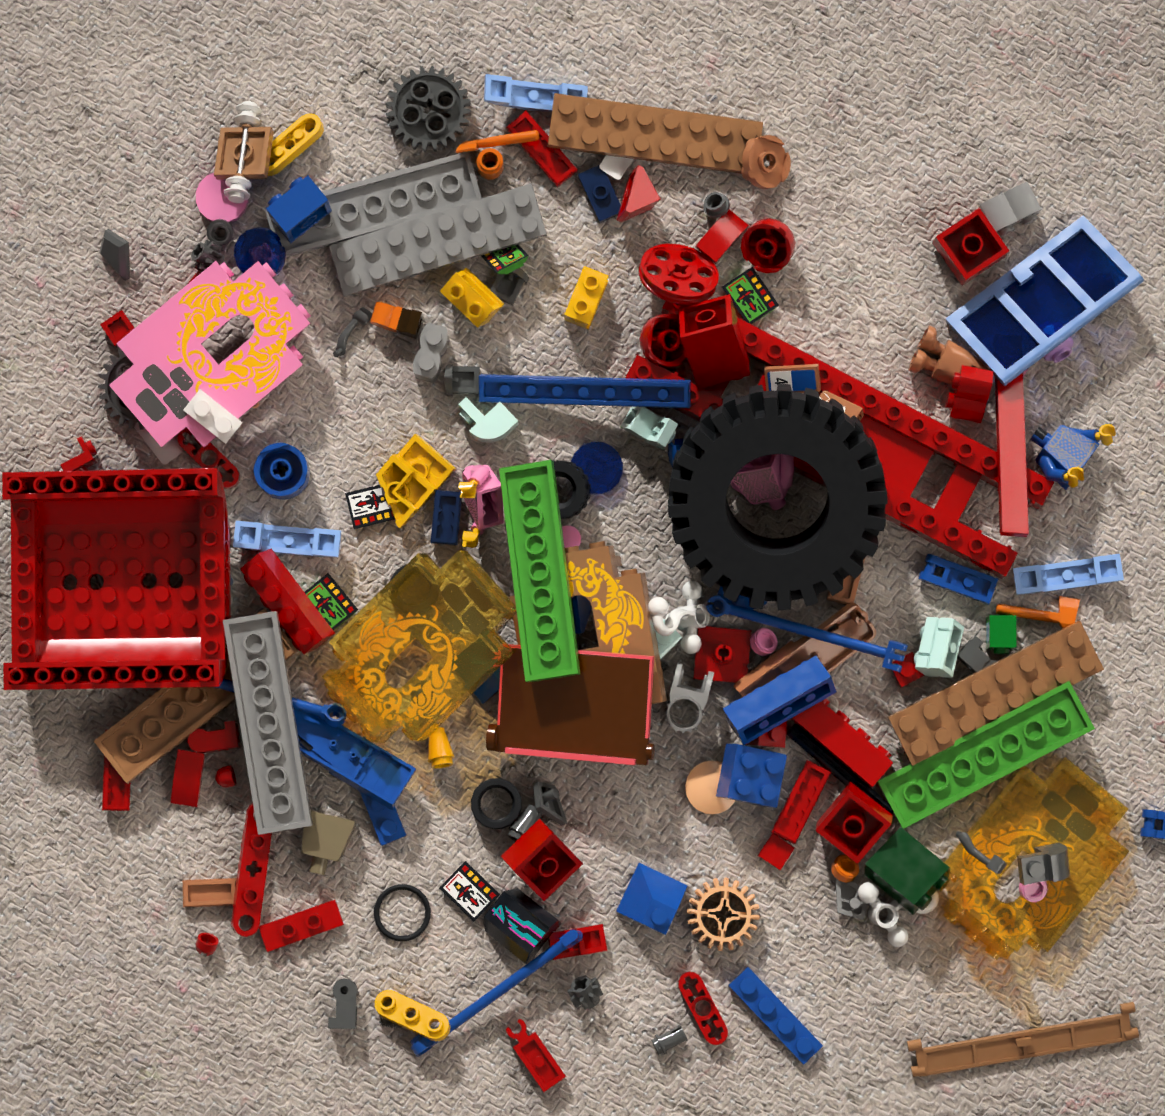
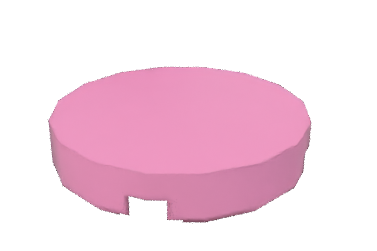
M214 173L207 175L199 183L196 190V204L200 213L208 221L224 219L232 223L245 213L249 199L243 203L229 201L224 195V190L230 187L225 184V180H217Z

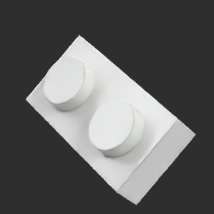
M201 389L184 408L187 414L225 444L243 423Z

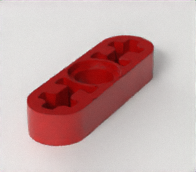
M187 427L178 434L177 440L179 445L202 468H217L223 460L225 464H222L221 467L226 472L234 471L232 474L234 480L232 482L226 480L223 483L225 489H232L238 485L240 481L238 469L211 442L205 447L202 446L197 454L194 455L193 452L197 449L190 443L184 444L186 442L185 434H193ZM194 438L195 441L201 446L200 442L196 438ZM211 450L216 453V461L212 465L203 464L201 457L205 451Z
M695 972L683 973L678 980V987L704 1038L710 1044H722L728 1036V1029L703 980ZM688 976L691 979H697L698 983L695 984L697 992L699 993L703 990L705 993L703 996L696 997L692 1002L688 999L689 996H694L691 990L683 988V985L686 983L685 978ZM700 1000H706L710 1003L711 1010L706 1016H700L695 1011V1005ZM714 1014L718 1018L717 1020H712L717 1028L722 1027L723 1029L720 1033L721 1038L718 1040L715 1037L709 1038L708 1033L711 1032V1028L708 1023L705 1026L701 1024V1021L710 1019Z

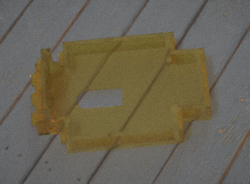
M458 550L441 568L437 566L428 554L418 553L329 641L334 648L332 650L334 655L342 662H346L339 669H329L322 676L326 681L324 685L329 690L327 693L334 702L341 703L346 710V716L352 722L358 723L363 729L362 734L372 743H385L401 726H403L402 732L410 740L425 741L515 653L497 632L517 613L516 605L467 551ZM417 639L430 653L432 658L404 686L400 688L391 687L385 678L387 667Z
M1066 757L1059 760L1044 780L1026 766L1017 769L966 832L977 850L989 859L997 855L1007 863L1006 867L1000 874L994 873L985 864L969 854L959 841L943 860L950 867V881L955 883L958 880L960 884L940 907L945 911L942 916L953 925L961 924L966 929L963 933L975 943L978 940L987 946L985 951L996 960L1000 957L1003 960H1007L1013 952H1017L1024 944L1021 941L1025 936L1028 938L1026 943L1039 953L1042 949L1044 952H1049L1129 853V850L1109 835L1128 808ZM1061 843L1067 846L1070 876L1057 882L1047 880V893L1041 901L1030 902L1020 895L1014 902L1004 903L996 897L994 892L996 882L1022 850L1028 855L1034 853V847Z

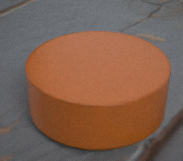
M839 855L833 861L831 871L836 879L848 883L853 881L858 875L859 865L847 855Z

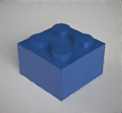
M308 175L304 179L299 177L294 180L289 186L290 190L283 195L277 194L268 202L269 206L266 208L270 219L290 244L332 212L328 199Z
M726 744L716 797L763 807L777 808L787 755L739 744Z

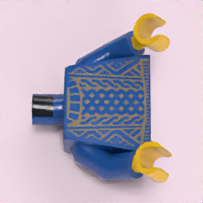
M1105 424L1099 430H1083L1060 425L1053 435L1039 427L1030 440L1043 448L1035 461L1040 466L1046 479L1057 482L1067 490L1069 486L1071 488L1077 487L1078 480L1084 481V471L1082 468L1099 446L1098 442L1101 440L1102 444L1110 445L1113 442L1112 436H1115L1116 432L1111 424Z

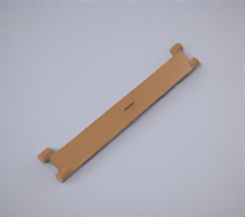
M1134 1002L1120 1004V1014L922 1048L920 1039L907 1041L908 1052L915 1051L917 1066L910 1067L912 1077H922L1139 1038L1138 1028H1131L1129 1013L1136 1012Z

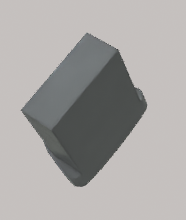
M521 268L509 274H498L491 291L501 301L514 306L524 282L527 283L529 277Z
M448 364L444 374L447 396L453 397V394H479L480 367L453 366Z

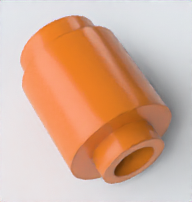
M484 149L477 157V169L483 178L493 180L498 178L503 172V157L496 149ZM488 163H493L495 165L491 168L486 167Z

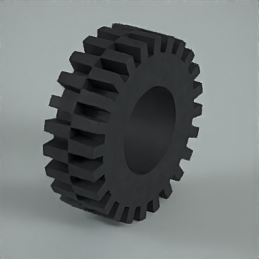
M778 384L777 391H763V386L757 385L749 388L748 395L738 398L734 392L724 397L722 406L715 410L710 406L701 414L700 423L695 428L691 426L684 435L683 445L680 450H677L673 461L669 483L668 515L673 523L672 534L676 545L681 544L683 548V559L690 569L696 566L701 571V581L710 588L715 583L723 587V596L734 602L739 595L748 597L750 607L763 609L764 601H777L778 610H791L792 600L803 598L806 607L814 605L819 601V593L828 589L833 596L843 590V579L849 575L856 579L864 570L863 560L867 555L873 557L878 548L877 536L880 531L884 532L887 491L882 463L879 460L874 441L864 433L863 425L855 415L850 418L844 413L842 404L832 398L828 403L819 398L818 391L810 388H805L803 394L792 392L790 384ZM785 454L797 457L811 465L825 482L828 496L821 515L809 528L797 535L787 538L759 536L743 527L730 510L726 494L732 479L747 463L765 455Z

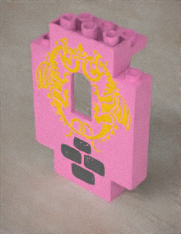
M215 261L116 343L134 365L109 386L161 447L165 446L186 427L203 447L216 438L213 433L184 411V408L199 389L239 419L303 366L300 361L303 358L302 354L294 345L289 348L286 344L311 324L307 320L311 315L302 304L296 307L290 299L294 295L284 283L279 286L275 282L273 277L277 274L267 262L261 265L257 261L233 281L231 277L234 273L225 262L219 265ZM237 315L247 316L254 324L253 335L218 364L203 347L202 343Z

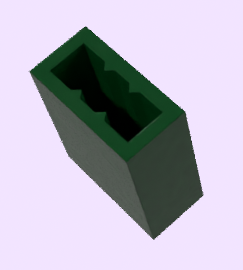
M902 827L865 863L864 874L912 915L919 909L924 910L930 904L931 896L937 890L941 892L950 881V867Z

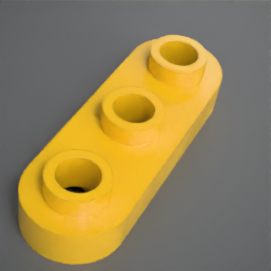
M309 113L301 116L273 140L270 163H275L269 166L268 176L278 174L322 136L324 125L317 115Z
M393 990L382 991L375 999V1009L381 1017L429 1040L441 1041L450 1032V1023L444 1014ZM387 999L392 1000V1004L389 1007L384 1006V1002ZM409 1011H416L413 1018L407 1017ZM433 1022H440L437 1029H431Z

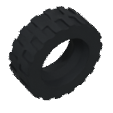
M554 461L555 476L568 479L573 486L571 498L565 503H559L561 519H569L581 513V510L587 506V501L591 496V484H589V478L584 474V470L576 466L575 463Z

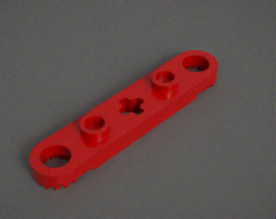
M253 804L249 806L246 812L231 927L234 932L245 937L255 934L260 925L272 833L258 835L256 821L253 817ZM252 861L255 862L256 867H259V872H255L253 877L250 876L249 871H246V866L251 865ZM243 915L249 916L252 920L251 928L246 931L239 927V919Z

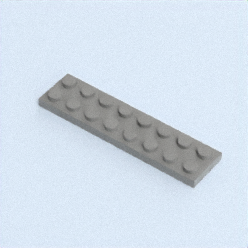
M468 151L322 191L329 201L332 212L291 244L270 219L266 210L267 207L264 208L280 260L482 199Z
M527 184L329 245L343 295L347 297L547 236L533 185Z
M278 611L223 620L258 835L312 826Z

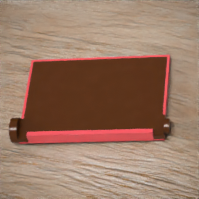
M502 644L497 724H489L486 733L487 750L528 756L626 765H648V760H653L655 745L649 744L654 656L578 650L580 675L525 682L521 645Z

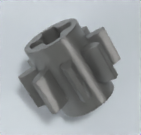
M206 240L205 243H198L191 254L192 260L196 262L193 267L203 272L215 261L221 265L224 262V254L220 253L222 246Z
M586 975L576 978L571 984V989L567 991L574 1007L577 1008L581 1005L585 1010L595 1007L600 1001V996L604 994L597 978L594 977L590 980Z

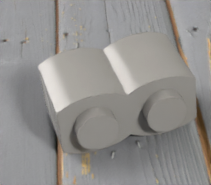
M1028 181L983 202L978 207L1000 237L1015 230L1013 226L1023 222L1025 226L1038 219L1037 214L1042 210Z
M427 323L423 328L420 336L421 349H419L413 361V372L416 379L434 383L438 379L442 366L441 357L446 352L449 341L446 327Z

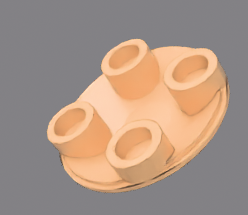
M711 760L696 765L686 779L685 791L689 802L698 811L706 814L722 813L728 810L735 802V800L716 797L722 762Z

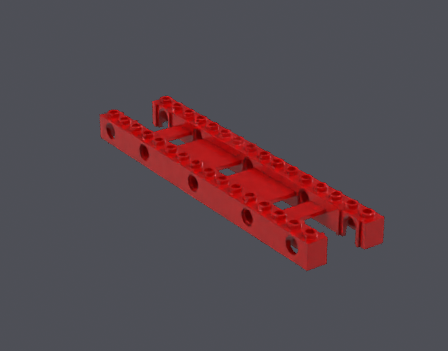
M665 301L661 314L679 315V307L687 305ZM737 317L748 356L765 364V367L819 364L821 391L818 392L819 396L825 390L863 408L864 416L860 422L863 425L864 433L874 441L883 467L887 491V504L885 506L887 520L1000 579L1006 577L1018 552L1012 550L1010 545L1004 546L981 534V530L978 529L976 531L958 522L980 479L998 488L996 451ZM639 355L636 356L625 377L685 380L678 376V372L672 373L649 361L647 357L643 358ZM765 372L758 385L763 386V391H766ZM729 381L699 389L697 385L691 383V407L674 409L700 422L701 414L710 406L714 410L722 406L723 399L721 396ZM936 453L954 462L953 465L956 467L933 509L910 496L932 454L935 455ZM794 457V471L827 488L822 477L811 465ZM1026 467L1028 507L1033 506L1039 509L1043 506L1054 481H1049L1046 477Z

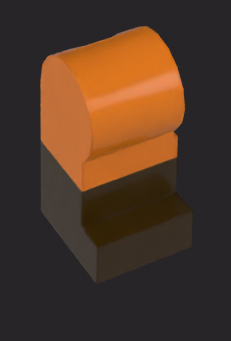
M376 302L370 323L377 327L417 339L423 320V313L413 309L409 310L383 302Z

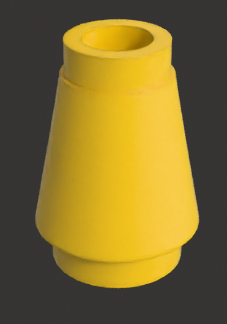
M445 728L430 729L428 762L431 763L433 769L452 766V759L455 757L445 733Z

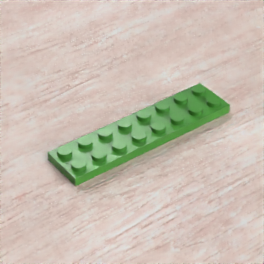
M546 460L499 468L525 682L580 675L554 461Z
M1070 681L957 739L953 746L913 766L909 764L878 780V783L901 827L904 829L1095 728Z

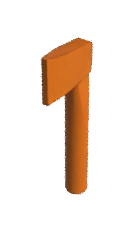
M533 130L464 141L457 147L456 153L475 151L478 148L539 140V132Z
M1059 596L1058 613L1005 604H997L995 610L1000 615H1016L1019 618L1058 623L1061 628H1065L1075 623L1080 599Z

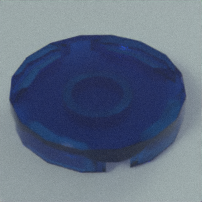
M263 227L249 229L241 234L234 249L236 264L241 272L244 273L259 261L261 265L267 262L272 270L278 274L282 270L286 258L285 247L282 246L280 237L272 230Z
M590 442L582 445L574 453L571 460L576 466L581 467L584 470V474L588 476V482L591 484V495L610 492L619 484L623 474V462L619 453L611 445L604 442Z

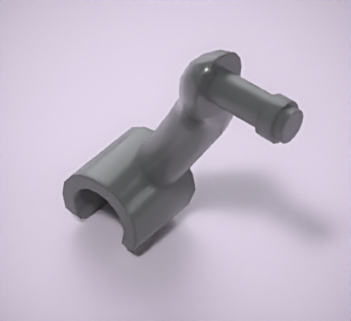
M362 307L353 314L352 320L338 338L336 351L333 352L334 357L345 354L348 337L356 325L360 323L365 326L372 317V313Z
M960 831L956 833V837L959 838L965 850L985 864L989 870L1000 874L1006 867L1007 863L997 855L989 859L977 850L968 833Z

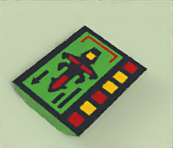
M517 244L482 255L481 257L495 273L509 274L524 266L523 263L526 262L529 255Z
M753 267L722 286L725 293L731 295L733 304L742 318L750 324L757 322L779 306Z
M329 573L305 591V594L333 631L358 611V608Z

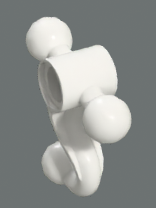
M688 581L683 585L682 595L687 600V606L678 607L667 614L669 609L668 603L662 597H655L648 603V610L658 634L669 636L677 628L679 630H686V635L681 640V648L687 654H694L700 650L702 642L701 638L697 635V628L706 627L710 619L706 606L704 604H697V600H699L703 593L702 586L697 581ZM667 614L666 619H665V623H664V622H663V617Z
M871 882L863 883L858 889V896L862 902L871 905L868 909L869 920L873 924L887 929V938L892 946H904L908 941L907 930L896 925L899 918L898 910L903 906L896 900L889 904L880 901L878 898V887ZM936 891L931 896L932 900L924 910L919 909L916 913L928 914L937 907L939 901L938 892ZM886 908L888 911L887 918L880 921L879 912Z

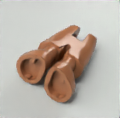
M930 325L925 330L917 347L919 349L914 353L908 368L913 373H917L922 369L932 371L931 378L952 385L954 373H959L962 365L989 370L978 357L948 339L945 345L941 344L937 340L936 328ZM924 351L933 353L939 356L940 359L935 360L929 357Z

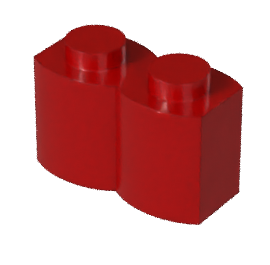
M962 365L960 372L954 373L951 387L955 388L954 393L949 392L946 402V408L950 409L949 417L976 423L982 422L993 383V371Z

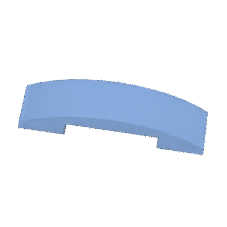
M485 75L484 101L495 105L531 111L552 112L554 93L587 98L588 86L567 83L553 85L512 80V77Z
M236 521L233 547L255 551H266L272 548L275 553L339 558L342 531Z
M1120 554L1013 568L1016 595L1073 589L1124 580Z

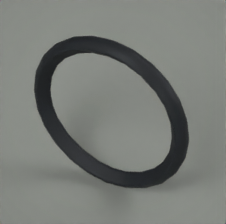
M407 884L394 885L384 890L378 897L374 907V919L378 929L384 936L395 941H409L420 936L427 928L431 917V908L426 896L416 887ZM397 890H408L417 894L425 907L423 924L416 932L406 936L394 935L387 931L381 923L379 909L384 898Z

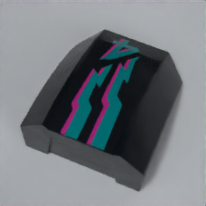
M518 888L503 891L484 916L485 932L525 964H528L535 958V955L551 934L562 924Z

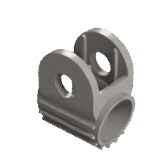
M677 663L670 689V701H666L667 708L664 710V713L667 714L665 720L669 722V727L675 728V732L679 730L682 733L685 731L691 733L692 729H698V724L702 723V716H704L703 708L707 704L714 672L709 671L708 675L704 676L701 689L681 684L684 669H682L683 664ZM687 699L696 704L699 714L692 723L683 725L672 719L670 708L676 701Z

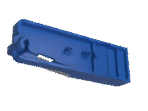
M294 709L298 737L301 738L299 739L301 754L314 761L329 774L393 810L399 796L416 772V768L343 725L334 728L329 726L324 719H320V716Z

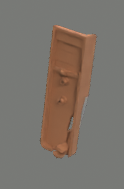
M853 602L847 604L830 618L815 626V628L827 631L836 625L838 628L830 632L867 643L871 642L876 636V629L868 620V614ZM799 635L734 684V688L741 697H744L756 688L762 687L776 679L779 675L790 671L803 661L809 660L814 656L818 657L825 669L830 673L857 651Z

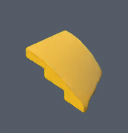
M414 434L398 454H392L376 474L379 484L385 492L386 501L390 505L396 519L395 523L399 528H402L435 494V490H438L457 469L418 434Z

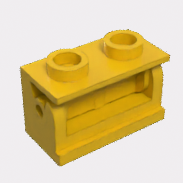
M586 266L583 267L565 311V321L589 330L608 284L607 279L609 275Z
M467 267L458 273L455 272L440 290L477 328L489 323L504 305Z

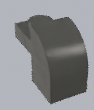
M1061 843L1034 847L1033 854L1017 856L1020 883L1023 885L1047 880L1057 882L1070 876L1067 846Z

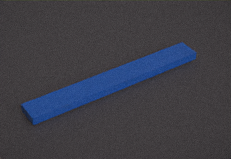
M480 374L479 402L690 408L691 380Z

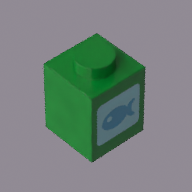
M989 615L986 617V649H993V654H1009V650L1017 648L1016 615Z

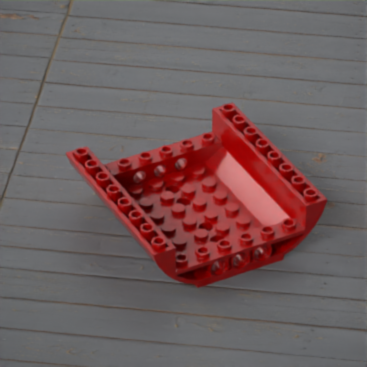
M218 468L2 472V500L11 501L12 663H3L4 690L220 687L228 659L223 620L231 619L230 526L224 486ZM149 573L154 574L157 579L156 585L151 589L146 588L143 584L145 575ZM174 573H180L183 577V583L179 588H173L170 585V577ZM99 574L103 577L104 583L100 589L95 590L92 588L90 580L94 575ZM68 575H74L77 579V585L72 590H68L64 585V580Z

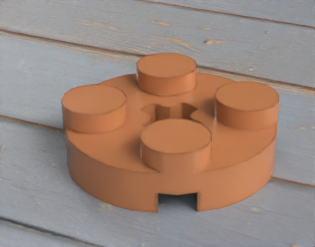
M764 135L747 141L743 152V167L741 170L745 180H749L752 185L760 189L775 188L780 182L786 180L790 172L791 159L789 153H785L782 145H785L782 140L772 135ZM765 156H767L766 160L770 162L769 166L766 167L763 162Z

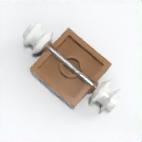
M245 101L236 106V111L239 115L235 116L234 121L241 127L220 128L214 176L217 180H225V184L230 187L224 190V195L233 203H243L250 198V193L246 190L252 187V183L247 179H267L274 131L271 127H258L261 121L257 116L262 114V109L251 101Z

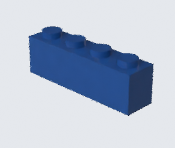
M814 656L809 660L803 661L790 671L779 675L776 679L762 687L756 688L741 699L733 701L730 705L723 708L729 725L741 743L745 745L835 694L837 691L832 677L818 657Z

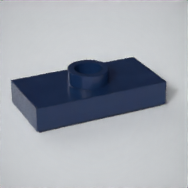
M599 165L579 173L578 178L598 222L602 223L618 216L621 204L607 174L599 168Z
M435 490L431 544L458 545L462 498H460L461 492Z

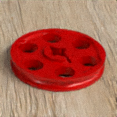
M660 244L651 247L643 254L638 270L639 278L648 291L662 300L680 305H692L710 299L715 293L719 280L718 270L707 256L694 248L680 244ZM656 256H662L667 260H660ZM682 258H689L692 262L685 261ZM648 271H655L659 275H652ZM698 273L707 274L709 277H702ZM665 287H672V288H674L676 291H670V290L666 289ZM690 288H697L701 290V292H695Z

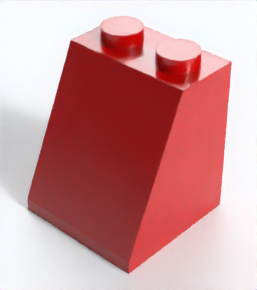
M730 294L679 307L680 339L698 389L706 386L712 387L718 383L730 380H739L750 375L749 359Z

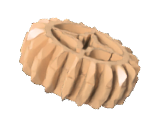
M717 878L713 879L714 888H710L707 882L703 883L706 892L703 894L699 889H696L695 894L700 897L697 901L693 898L689 900L691 904L696 905L695 910L687 909L688 914H695V919H689L687 923H696L698 926L691 933L694 935L701 931L702 935L698 941L702 943L707 937L710 939L707 947L710 949L713 947L714 941L718 942V951L723 950V943H727L728 949L733 950L732 941L736 940L740 947L744 944L740 937L744 935L745 938L750 940L752 936L746 932L747 929L757 930L756 925L750 924L751 919H760L759 915H752L751 910L759 909V905L754 904L750 906L749 901L753 900L755 895L751 894L745 897L744 894L747 892L748 887L744 886L740 891L737 890L739 885L737 880L733 882L732 887H729L728 878L723 879V886H719ZM721 891L720 901L716 908H702L703 903L710 895ZM729 892L736 895L742 901L745 912L731 909L729 906ZM725 900V907L728 908L727 911L730 910V914H737V917L730 916V918H725L723 928L721 929L722 922L719 921L720 917L716 918V915H711L709 912L721 911ZM701 916L711 917L716 920L717 936L712 935L706 930ZM745 920L738 932L725 937L727 925L730 921Z

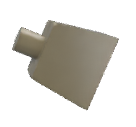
M311 811L313 825L303 827L301 853L313 856L309 872L325 875L328 860L341 861L357 822Z

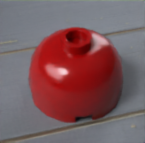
M767 218L757 221L747 229L741 239V251L743 258L746 262L749 260L755 266V270L763 273H775L789 263L794 255L796 242L792 231L786 224L776 219Z
M660 314L646 322L639 337L640 348L644 356L649 361L662 367H673L682 364L681 362L687 356L680 339L679 315Z

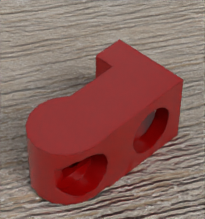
M237 721L224 722L225 729L206 731L196 729L188 736L189 747L198 753L241 748Z

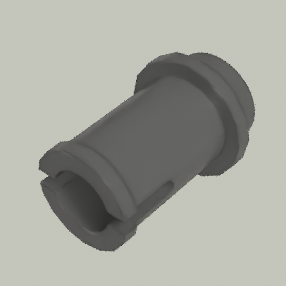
M681 1025L660 1036L656 1034V1038L651 1040L658 1055L661 1053L665 1055L667 1050L684 1041H688Z

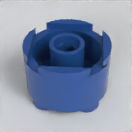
M274 443L265 447L260 452L255 461L254 476L261 489L271 498L287 500L298 496L308 486L310 468L306 458L296 447L286 443ZM280 466H284L285 469H289L285 472L286 476L280 477L279 474H275L279 472Z

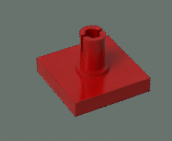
M710 626L698 628L697 635L701 638L702 645L700 650L695 653L693 679L704 680V676L708 675V672L711 671L714 672L712 681L736 683L748 674L747 664L749 663L752 630Z

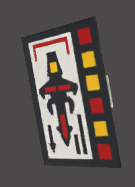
M380 485L345 493L354 529L395 520L391 507L386 501L385 492Z
M466 861L439 888L473 922L500 895Z

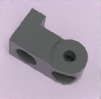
M976 635L972 636L962 647L957 657L973 673L997 662L991 660L979 649L984 642Z
M340 979L333 986V995L336 998V1018H328V1029H357V985L351 979Z

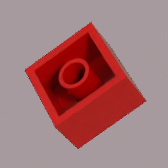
M980 208L937 235L932 242L962 286L1005 258L1009 253V249Z
M850 782L817 821L815 831L858 864L890 827L893 815Z
M541 819L536 821L501 855L511 869L543 901L548 899L583 865L579 858Z

